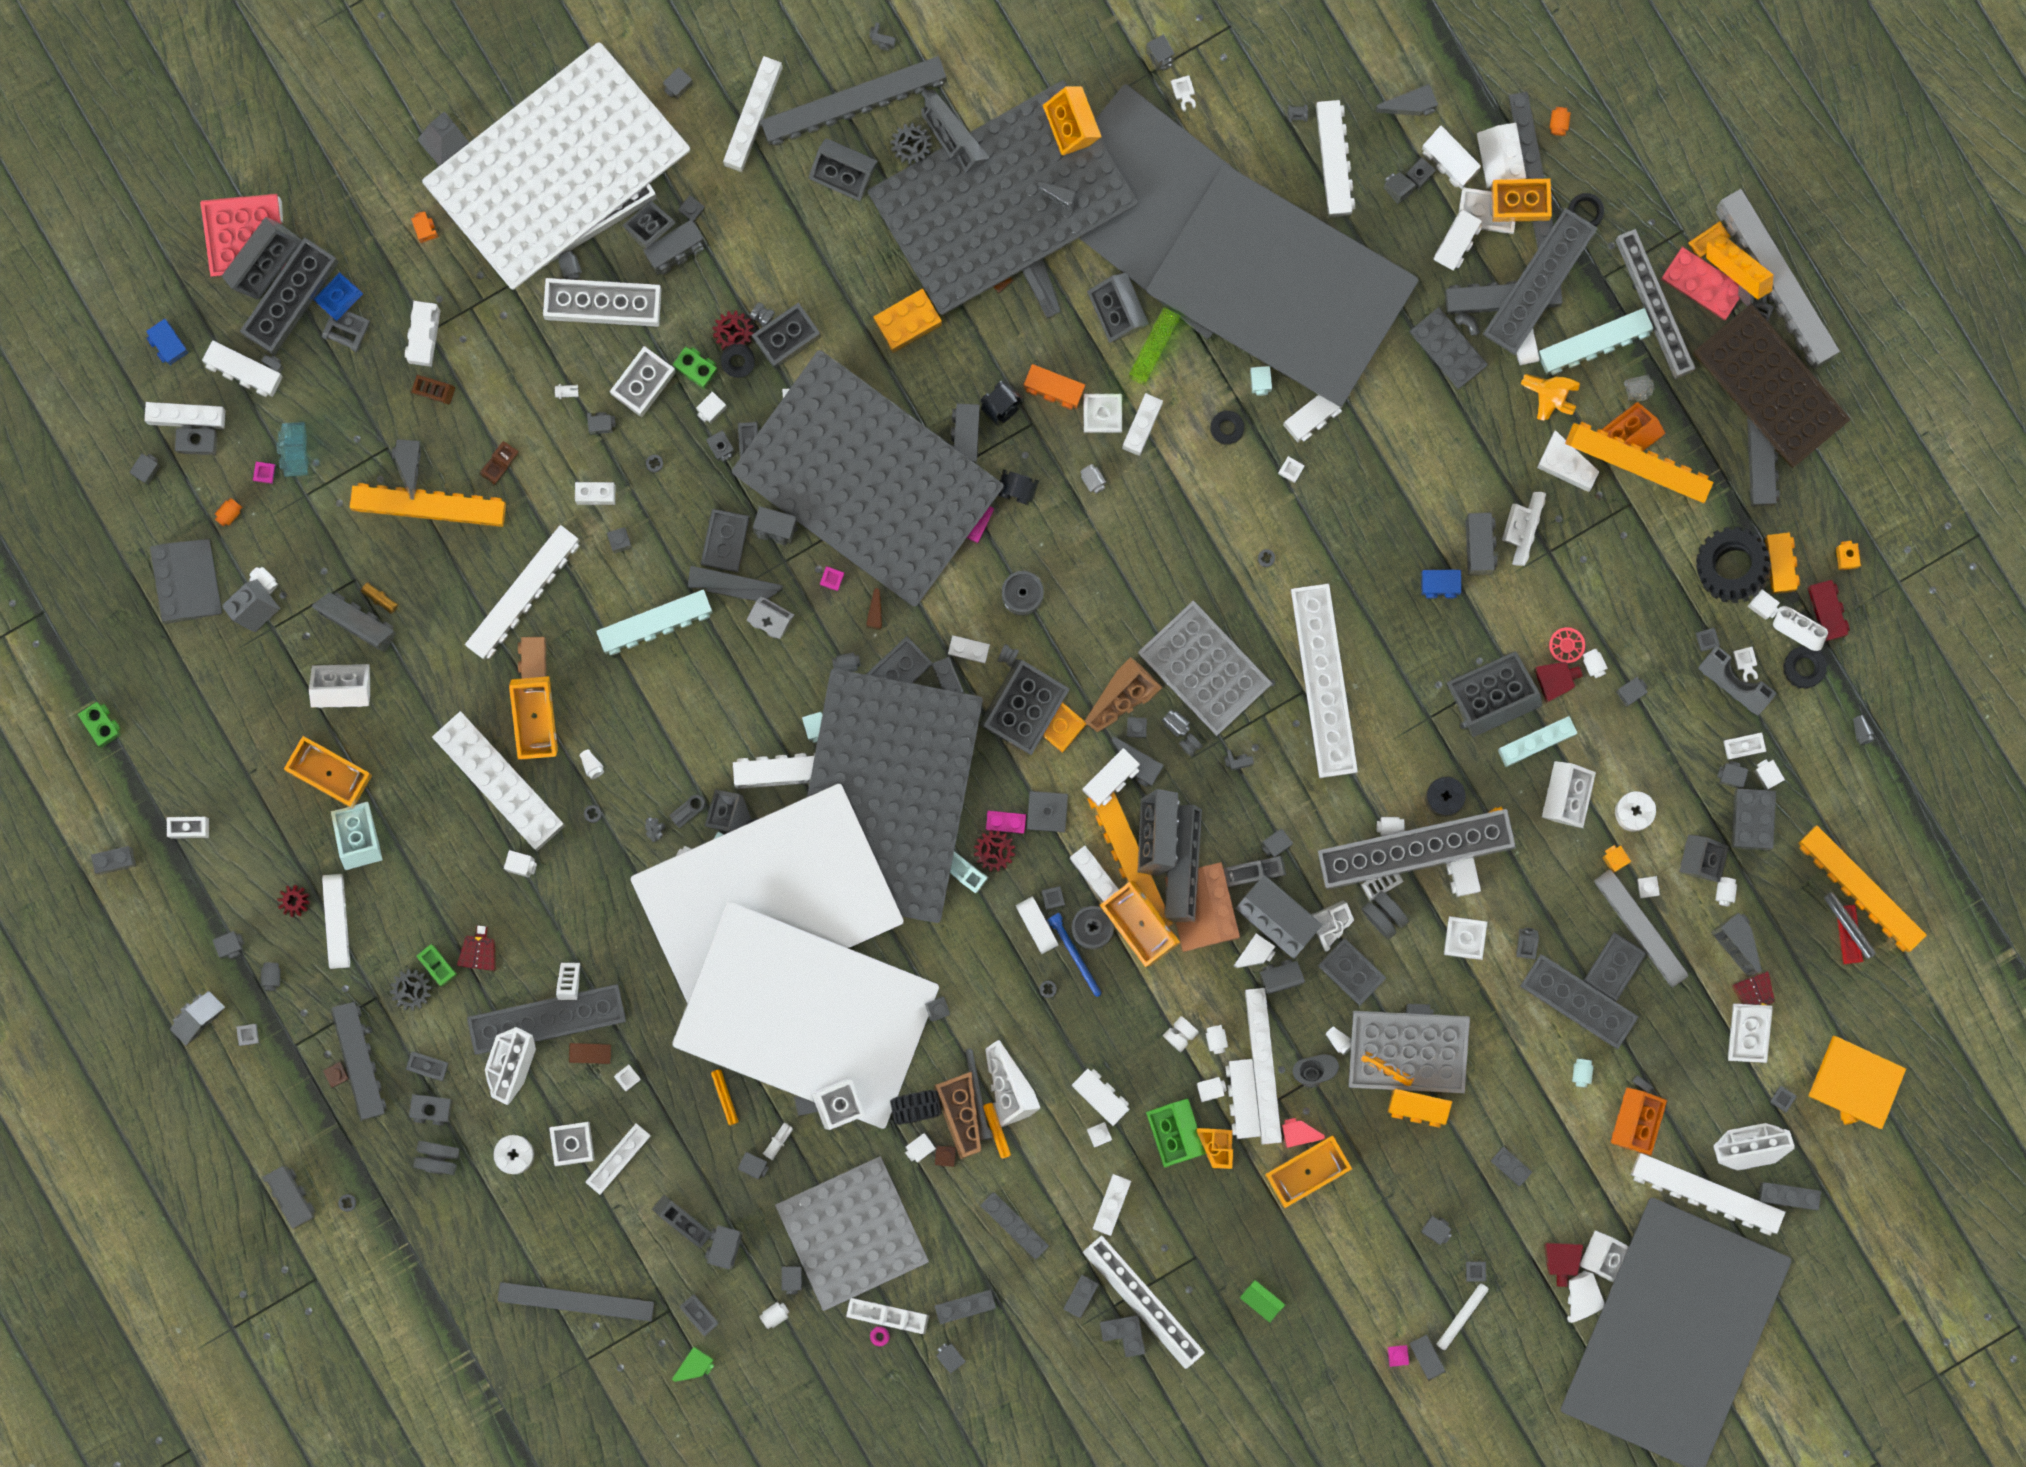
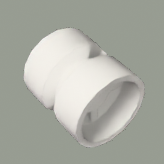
M1180 1016L1174 1023V1028H1169L1163 1037L1179 1052H1182L1188 1045L1187 1041L1193 1040L1199 1032L1185 1018Z

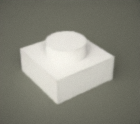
M1287 457L1278 474L1295 483L1304 465Z
M1657 876L1637 879L1640 898L1660 895Z
M627 1065L614 1076L626 1092L641 1080L630 1065Z
M1105 1122L1087 1129L1094 1148L1112 1140Z

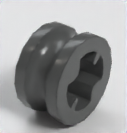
M651 455L646 460V467L650 472H659L663 467V460L658 455ZM658 459L660 466H656L655 469L651 468L652 465H649V462Z
M1268 549L1262 550L1258 555L1259 564L1262 567L1273 565L1275 554ZM1263 554L1271 555L1270 563L1262 562Z
M590 805L584 810V817L588 822L596 823L601 819L602 813L597 806ZM596 809L597 818L593 817L594 819H590L588 811Z
M1048 980L1042 982L1039 990L1043 997L1051 998L1056 994L1057 988L1055 983ZM1045 984L1053 986L1051 989L1052 994L1048 995L1047 993L1046 995L1043 993L1045 990L1043 986Z
M345 1194L340 1197L338 1205L342 1211L349 1212L355 1208L356 1199L353 1195ZM347 1197L352 1199L350 1202L353 1204L351 1208L349 1206L347 1208L343 1207L344 1202L342 1200L344 1198L346 1200Z

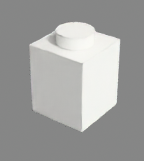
M712 392L697 407L699 412L697 416L703 422L708 421L712 424L727 409V406Z
M1760 590L1748 607L1766 620L1769 616L1773 618L1778 612L1777 606L1780 602L1764 590Z
M1767 759L1757 764L1758 769L1754 771L1765 790L1785 780L1774 760L1770 762Z
M1220 1077L1197 1083L1201 1102L1225 1096L1224 1092L1227 1091L1224 1080L1220 1081Z
M924 1133L906 1146L908 1151L905 1153L911 1162L916 1160L918 1163L936 1148Z

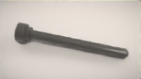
M968 1048L965 1053L969 1072L972 1073L974 1100L980 1126L979 1137L980 1141L993 1138V1133L990 1127H987L973 1050Z

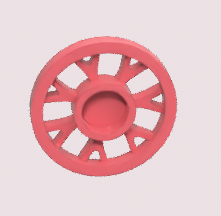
M1561 628L1552 635L1549 641V650L1557 661L1566 662L1567 664L1573 663L1583 655L1585 640L1576 629ZM1566 631L1567 638L1562 639L1560 632ZM1572 632L1578 635L1574 641L1570 638ZM1554 637L1561 641L1559 645L1553 643ZM1582 642V648H1575V643ZM1559 647L1562 652L1556 655L1553 650ZM1573 650L1579 654L1576 658L1571 655ZM1563 653H1568V660L1562 659Z

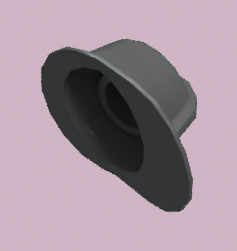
M1327 1054L1299 1060L1294 1065L1293 1076L1304 1086L1314 1088L1322 1082L1332 1079L1339 1070V1064L1336 1058Z

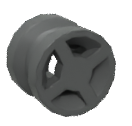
M1005 644L999 655L998 662H1005L1009 667H1012L1019 650L1011 649L1009 645Z
M1191 733L1187 735L1186 740L1179 743L1181 748L1190 757L1194 755L1196 750H1200L1203 747Z

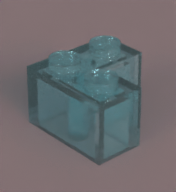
M305 422L282 423L281 431H278L279 442H277V453L281 454V458H279L280 469L284 470L285 477L308 475L309 463L306 451L307 432Z

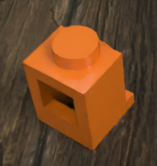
M425 211L415 214L414 218H411L420 243L438 237L436 230L432 231V229H435L433 220L427 217Z

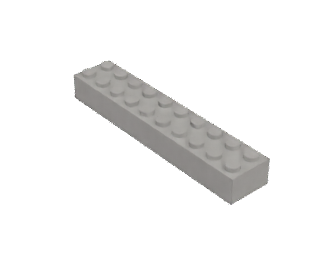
M1742 189L1722 199L1716 207L1718 217L1721 221H1725L1727 225L1726 230L1731 237L1734 236L1737 241L1736 245L1774 275L1772 291L1767 294V298L1776 305V313L1785 320L1787 331L1790 334L1793 333L1796 338V346L1799 350H1803L1806 355L1805 360L1807 364L1816 369L1832 360L1840 352Z
M1504 809L1318 850L1325 887L1329 890L1515 849L1516 846L1508 810Z

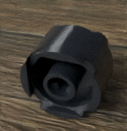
M1003 380L997 383L994 387L995 390L991 394H985L980 400L983 403L981 410L997 426H999L1000 421L1002 423L1008 421L1019 410L1017 405L1024 403V398L1008 382L1005 383Z
M1003 469L999 480L1003 483V488L998 496L1006 499H1011V496L1017 498V502L1029 505V502L1033 503L1039 480L1035 479L1033 483V479L1011 471L1008 475L1007 470Z
M1451 777L1436 779L1428 787L1425 796L1429 809L1440 817H1449L1456 814L1463 807L1466 798L1463 785ZM1445 792L1450 797L1446 802L1441 797Z

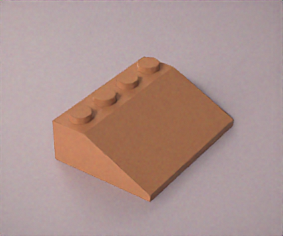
M1222 863L1198 868L1195 922L1176 923L1183 952L1240 938ZM1165 877L1166 885L1168 886V877Z

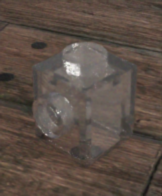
M1649 374L1627 379L1624 382L1629 401L1638 399V402L1648 400L1649 396L1653 394V390H1655L1654 381L1649 378Z

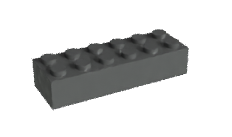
M304 237L240 330L242 335L275 356L338 265V260Z

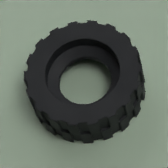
M1799 646L1793 649L1785 658V663L1783 664L1784 675H1786L1787 681H1790L1791 685H1795L1797 688H1812L1824 679L1827 672L1826 658L1822 655L1821 651H1814L1806 646ZM1809 658L1813 661L1815 669L1810 676H1801L1796 671V663L1799 659Z

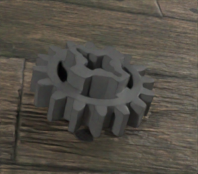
M911 123L910 127L904 124L903 130L898 127V134H892L895 140H891V145L895 146L891 150L892 152H897L895 158L901 157V163L908 160L909 165L914 160L916 164H919L920 158L925 160L924 154H930L927 148L932 147V143L927 142L931 140V136H925L927 130L921 131V125L915 128L914 123ZM911 132L917 133L920 136H915ZM905 135L904 140L899 143L900 138ZM908 141H912L914 147L908 145ZM920 146H923V149L921 150V152L918 153L919 147H920ZM905 151H906V152L910 153L911 156L906 155V154H904V153H902V152H905Z
M407 969V974L401 971L400 978L394 977L396 983L390 984L394 987V990H391L390 993L395 994L392 1001L398 1000L399 1002L396 1005L398 1007L403 1004V1010H407L410 1007L411 1011H415V1006L421 1009L422 1002L428 1003L426 997L432 996L428 993V990H431L432 987L427 986L430 980H424V973L419 976L418 970H415L413 974L410 969ZM409 977L417 978L420 981L413 983ZM402 982V990L398 992L399 985ZM408 984L411 987H415L413 990L414 996L406 992L409 990ZM424 988L423 995H422V997L420 998V997H419L420 990ZM406 997L411 998L413 1003H407L402 999Z

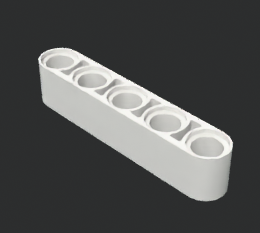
M343 874L323 875L330 969L350 967Z

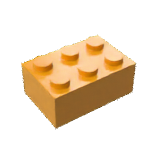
M1506 179L1492 181V222L1550 221L1552 217L1551 179Z
M923 289L873 316L875 324L892 353L942 326V320Z

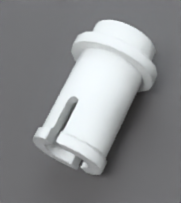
M559 384V386H555V397H559V399L561 397H578V385L561 386Z

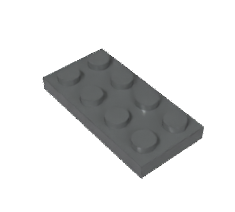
M1439 307L1409 331L1458 390L1488 366Z

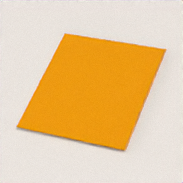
M1833 1036L1809 1097L1876 1128L1883 1129L1906 1068L1837 1036Z

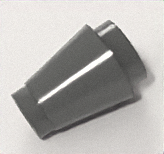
M1864 715L1853 718L1856 741L1860 745L1873 742L1875 734L1864 718Z

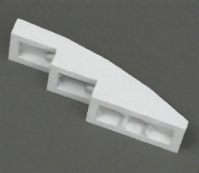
M850 1298L846 1315L849 1318L920 1334L926 1333L929 1315L854 1298Z

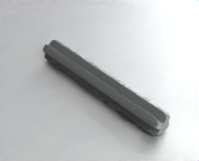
M1833 892L1828 893L1824 897L1827 904L1867 959L1873 957L1876 952L1835 894Z

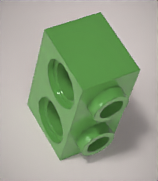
M685 346L673 363V368L703 389H706L718 372L715 367L716 363L709 358L705 360L700 357L701 353L695 348L691 347L689 349ZM686 357H692L694 359L691 365H685L683 363ZM701 368H708V375L701 376L699 374Z
M95 702L80 712L78 716L97 745L102 748L121 736L118 731L121 728L115 720L111 721L108 714H110V711L106 705ZM99 711L100 718L93 721L91 718L92 713ZM109 727L111 730L110 734L103 737V728Z
M432 944L416 956L441 987H444L457 976V973Z

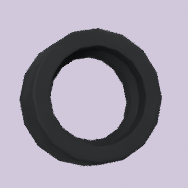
M1581 193L1575 196L1570 202L1568 210L1575 213L1576 205L1582 201L1593 203L1597 209V215L1589 223L1597 227L1604 215L1602 201L1591 193Z

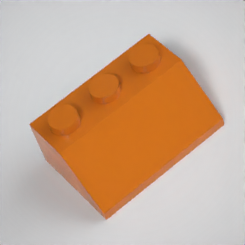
M1638 402L1602 429V431L1608 433L1607 437L1614 439L1616 436L1624 439V444L1631 446V443L1642 447V452L1666 434L1658 418Z
M1626 1087L1611 1143L1651 1156L1667 1100L1644 1091Z

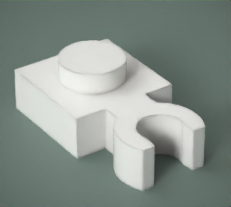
M1189 75L1172 80L1171 85L1176 100L1182 99L1181 109L1186 111V103H1191L1194 109L1196 103L1190 96L1195 95Z
M1748 647L1733 651L1737 670L1743 669L1744 671L1742 675L1743 681L1748 682L1747 674H1752L1754 680H1757L1758 674L1752 668L1757 666L1753 648Z

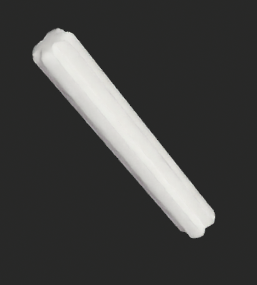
M1479 1284L1437 1342L1439 1348L1442 1350L1447 1349L1488 1292V1287Z

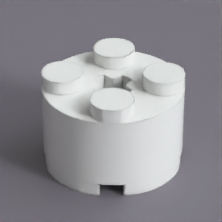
M1630 792L1618 801L1615 807L1617 822L1623 829L1631 832L1641 831L1648 827L1656 815L1655 803L1643 792ZM1635 807L1638 808V812L1640 813L1636 816L1633 815V811L1631 810Z
M517 1135L506 1136L497 1143L494 1149L495 1163L505 1173L521 1174L533 1164L535 1157L534 1149L531 1143L524 1137ZM514 1149H516V1153H518L519 1156L515 1157L514 1160H512L510 1152H513Z

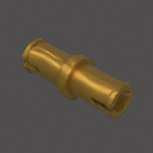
M368 582L362 587L361 593L372 599L375 605H380L390 614L395 612L398 604L385 596L386 593L378 591Z

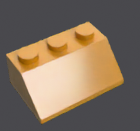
M1065 87L1043 104L1062 155L1089 147L1101 138L1082 87Z
M1393 1089L1388 1113H1391L1393 1118L1403 1120V1116L1411 1118V1122L1421 1124L1423 1120L1430 1122L1429 1126L1440 1128L1441 1125H1446L1452 1101Z

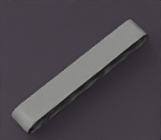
M1608 869L1594 880L1596 886L1669 985L1673 988L1688 977L1686 970L1612 870Z

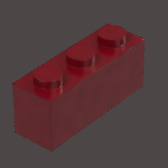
M1832 580L1809 586L1807 590L1817 623L1828 631L1825 642L1846 637L1850 628L1848 621L1844 620L1842 615L1844 607L1842 602L1838 601L1837 595L1839 591L1836 583L1833 584Z

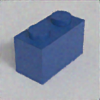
M163 319L146 331L149 335L146 339L152 347H157L159 350L157 355L163 363L167 362L169 365H172L189 353L166 319Z
M1422 570L1421 595H1426L1428 599L1438 598V595H1445V598L1453 599L1461 594V570Z

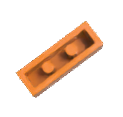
M1032 364L1024 383V389H1027L1026 392L1036 396L1040 394L1044 396L1045 400L1052 403L1058 401L1062 403L1061 406L1072 410V408L1077 409L1085 389V384Z

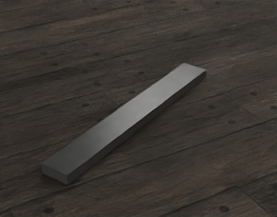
M500 1282L498 1302L652 1321L654 1302L504 1282Z

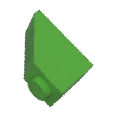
M693 1347L672 1380L676 1382L701 1377L705 1373L708 1375L714 1367L712 1364L714 1359L698 1348Z

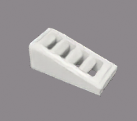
M1399 874L1393 875L1396 879L1395 883H1393L1389 876L1386 877L1390 884L1388 887L1383 879L1379 878L1378 880L1383 887L1381 891L1386 893L1401 884L1403 880ZM1377 879L1361 884L1370 901L1374 900V897L1380 892L1375 882ZM1372 883L1373 887L1377 892L1376 894L1372 892L1371 888L1369 887V884Z
M561 963L556 992L558 1000H577L580 963ZM565 968H575V971H565ZM564 975H574V977H564ZM564 981H573V984H564ZM563 988H572V990H563Z

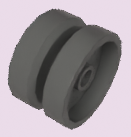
M1017 571L1010 574L1004 581L1002 601L1005 607L1013 614L1019 616L1032 614L1041 606L1043 601V585L1035 574L1028 571ZM1022 590L1024 592L1026 590V595L1021 596L1019 591Z
M1380 891L1374 897V901L1379 909L1373 903L1368 902L1361 910L1375 928L1389 940L1396 934L1393 924L1398 928H1403L1409 920L1401 908L1387 894Z
M1088 906L1077 912L1073 919L1071 930L1073 938L1079 945L1086 949L1094 950L1102 948L1110 941L1113 936L1114 924L1101 907ZM1092 924L1096 926V930L1093 932L1089 928Z
M418 1140L416 1150L419 1153L428 1155L427 1158L415 1157L414 1168L424 1169L425 1172L440 1175L442 1173L455 1175L456 1165L445 1162L446 1158L458 1159L459 1148Z

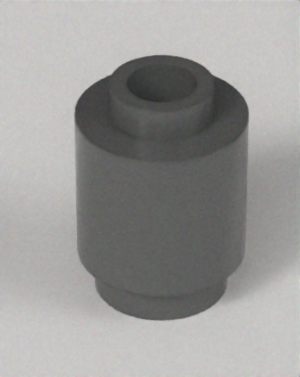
M573 251L559 255L560 260L558 262L564 279L576 280L580 278L579 275L582 271L577 256L574 255Z
M854 652L838 655L832 659L834 669L854 672L858 671L857 667L861 666L859 655L855 656Z
M1172 709L1162 719V722L1165 724L1164 726L1177 737L1180 735L1184 737L1191 729L1189 727L1190 722Z
M263 963L261 968V987H264L265 991H276V988L280 987L281 968H279V963Z

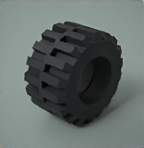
M936 1090L907 1094L890 1100L894 1124L897 1125L927 1120L942 1114Z

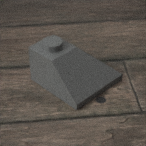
M445 112L433 120L417 139L439 166L469 144L468 140Z
M715 789L705 827L729 833L744 826L751 820L743 795Z

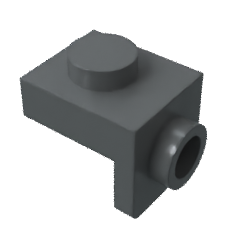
M876 22L875 27H871L869 38H872V44L879 46L878 48L882 50L894 49L896 38L879 34L880 23Z

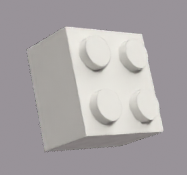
M846 1078L811 1093L824 1128L827 1130L865 1116L852 1079Z
M590 1122L549 1127L555 1166L595 1161Z

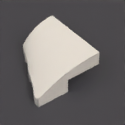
M1344 900L1312 914L1314 918L1323 924L1316 934L1325 951L1330 949L1332 943L1343 934V930L1354 921L1348 904Z
M1583 1271L1569 1280L1570 1296L1568 1304H1571V1315L1568 1316V1322H1576L1603 1309L1605 1303L1593 1273Z

